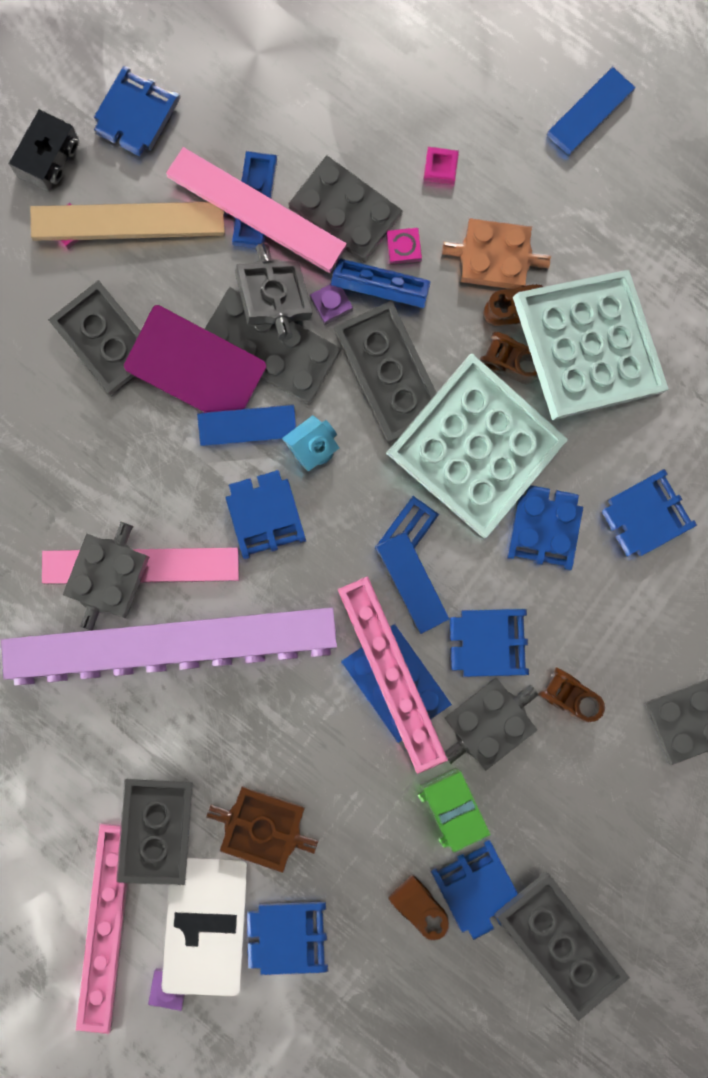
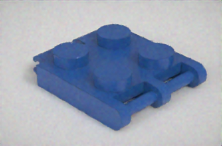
M123 66L94 115L97 123L94 131H96L97 135L113 143H116L120 135H122L119 141L120 146L141 156L145 148L150 151L177 106L180 94L175 91L171 94L156 86L155 81L151 79L146 81L131 73L130 68ZM130 79L142 85L143 88L141 89L127 80ZM152 92H155V93H157V94H159V95H161V96L167 98L168 101H165V100H163V99H161V98H159V97H157V96H155V95H153V94H151V93H152Z
M665 469L607 500L610 506L601 511L612 531L621 526L623 527L625 532L619 534L616 538L626 556L637 552L639 557L697 526L695 520H690L680 503L682 501L680 494L676 496L665 477L668 475ZM657 480L661 481L662 485L664 486L666 492L670 497V500H667ZM672 505H674V506L676 507V509H677L678 513L680 514L681 518L683 519L685 525L682 526V524H681L680 520L678 519L676 513L674 512L673 508L671 507Z
M279 470L257 476L260 486L258 488H253L251 478L229 484L231 495L225 498L244 560L249 559L251 554L271 549L273 552L278 550V546L298 540L300 543L306 542L288 479L281 480ZM297 532L296 535H292V536L285 537V538H282V539H279V540H275V538H277V537L286 536V535H289V534H291V533ZM269 540L268 543H265V544H262V545H258V546H255V547H251V548H247V546L256 545V544H259L260 542Z
M530 485L525 495H522L517 501L507 558L514 559L516 556L536 560V564L543 565V562L562 565L565 570L571 571L583 513V506L577 505L579 494L556 490L554 500H549L550 489ZM516 547L536 550L537 554L516 550ZM545 552L566 556V560L545 556Z
M527 609L462 610L461 617H450V641H462V647H450L451 670H463V677L529 675V668H526L525 646L528 645V639L524 637V616H527ZM514 616H517L518 639H515ZM515 646H518L519 669H516Z
M490 840L484 842L485 846L465 857L463 854L457 856L458 860L440 870H437V868L431 870L461 932L469 930L473 940L494 930L489 918L495 916L494 913L518 895ZM487 852L489 853L488 855H486V856H484V857H480V858L477 859L475 862H473V863H471V864H468V862L474 860L475 858H477V857H479V856H481V855H483V854H485V853H487ZM460 866H462V869H460V870H458V871H456V872H454V873H450L447 877H445V878H443V879L441 878L442 876L446 875L447 873H449V872H451V871H453V870L459 868Z
M326 902L259 904V911H247V937H259V942H248V968H260V975L328 972V964L324 960V941H327V933L323 929V910H326ZM313 911H316L317 933H314ZM314 942H317V952H318V963H317V964H315V957H314V953H315V952H314Z

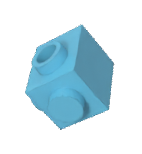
M313 415L282 438L298 462L308 472L315 466L328 462L333 457V453L339 449V446L333 439L337 436V433L327 420L321 422Z

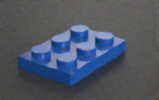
M393 624L390 628L431 720L452 704L400 630ZM361 647L341 662L399 743L402 741V738L364 650Z

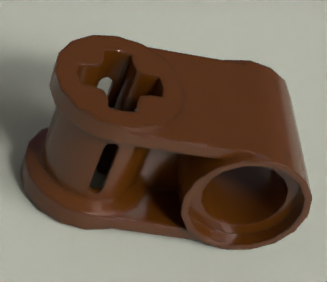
M533 284L520 288L495 291L484 307L483 315L485 320L493 326L521 324L513 296L518 292L542 288L543 285Z
M493 332L490 347L486 355L481 356L480 361L491 371L503 374L520 383L532 384L537 381L539 377L536 370L525 372L520 367V363L523 361L533 362L529 347L506 334ZM499 349H502L499 356L496 357Z
M558 667L554 669L555 675L546 690L540 691L538 694L554 707L565 711L582 722L597 721L603 716L605 711V703L597 693ZM562 683H563L562 688L560 689V691L558 692V694H557V696H556V693H557L558 689L560 688V686H561ZM584 698L592 699L596 705L595 713L590 717L584 716L580 711V703Z
M412 874L388 897L400 914L409 920L425 938L433 941L439 940L448 932V914L415 875ZM429 915L432 918L441 917L439 929L435 926L427 928V917Z

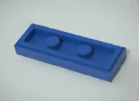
M612 66L548 131L547 136L570 156L634 92L635 86Z
M249 151L245 153L241 181L272 199L278 160L277 155ZM236 218L232 238L233 246L256 249V246L262 243L264 247L266 235Z
M344 259L338 260L331 280L332 286L421 308L425 307L431 283L430 280Z
M294 404L197 413L200 446L282 439L296 428Z
M404 531L377 545L376 548L418 632L422 634L449 620L407 533Z

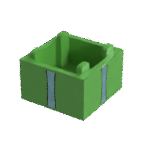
M454 768L420 784L423 792L417 795L421 802L428 801L444 835L438 838L443 848L449 846L454 853L491 835L460 770Z

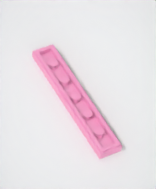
M184 147L166 172L167 177L328 273H331L347 247V243Z
M239 548L133 549L150 557L140 583L239 581ZM80 550L42 551V584H67Z
M368 576L337 589L416 773L419 774L448 761Z
M100 824L76 1023L77 1031L110 1034L112 1030L128 883L116 882L121 825Z

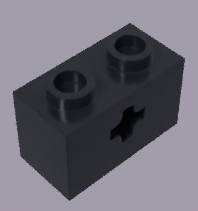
M38 109L9 162L15 175L50 192L53 184H57L61 180L64 172L63 166L68 157H72L78 148L79 138L73 125Z

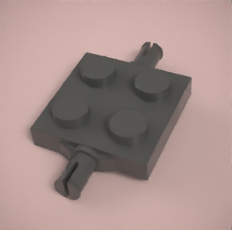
M261 243L256 246L259 261L251 264H236L235 269L247 324H275L279 340L283 341L285 336L286 341L292 337L289 322L311 320L313 313L299 260L280 261L272 259L269 245L264 243L263 247Z
M120 521L114 540L101 539L86 533L62 594L79 601L84 607H87L80 627L93 631L99 613H112L123 618L127 617L150 558L126 545L134 526Z
M495 678L446 716L444 719L454 730L458 741L445 751L446 757L457 751L448 759V762L452 764L467 752L487 771L534 734L538 729L527 717L524 706L539 696L537 691H534L525 698L527 694L534 690V687L530 684L515 697Z

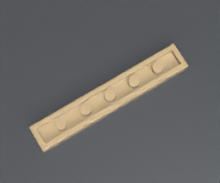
M210 202L30 206L31 238L33 241L225 236L224 210Z

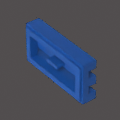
M412 496L377 545L392 537L415 505L419 510L404 529L407 535L411 533L424 513L430 516L411 542L415 549L439 514L418 498Z

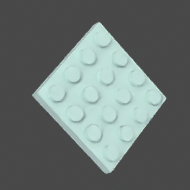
M629 270L522 291L513 296L552 420L662 394L669 390Z
M470 354L386 454L482 538H487L568 439L474 354Z

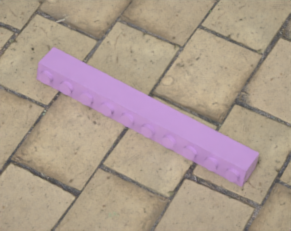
M333 607L1 639L3 679L14 680V686L35 684V677L47 676V682L68 681L67 674L80 673L81 679L100 678V671L113 670L114 676L134 674L133 668L146 667L147 673L167 671L166 665L179 664L180 670L200 668L199 662L211 660L213 666L232 665V658L245 657V663L265 662V655L278 654V660L297 659L298 652L311 651V657L331 655V649L337 648Z

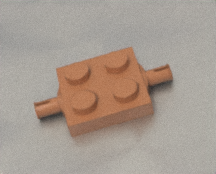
M469 218L467 235L462 244L443 242L442 255L460 257L462 264L461 282L508 289L520 288L526 284V276L530 266L549 269L551 255L532 253L530 244L531 226Z

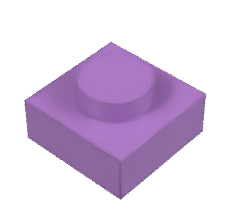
M329 284L310 294V299L324 325L353 311V307L343 288Z
M156 968L154 970L148 1005L181 1011L185 994L165 993L162 990L163 969Z

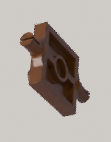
M244 786L241 787L237 801L230 811L211 804L209 811L212 812L207 813L206 818L225 823V836L220 852L282 873L284 872L288 857L295 848L314 854L315 847L318 844V840L299 835L300 821L305 807Z

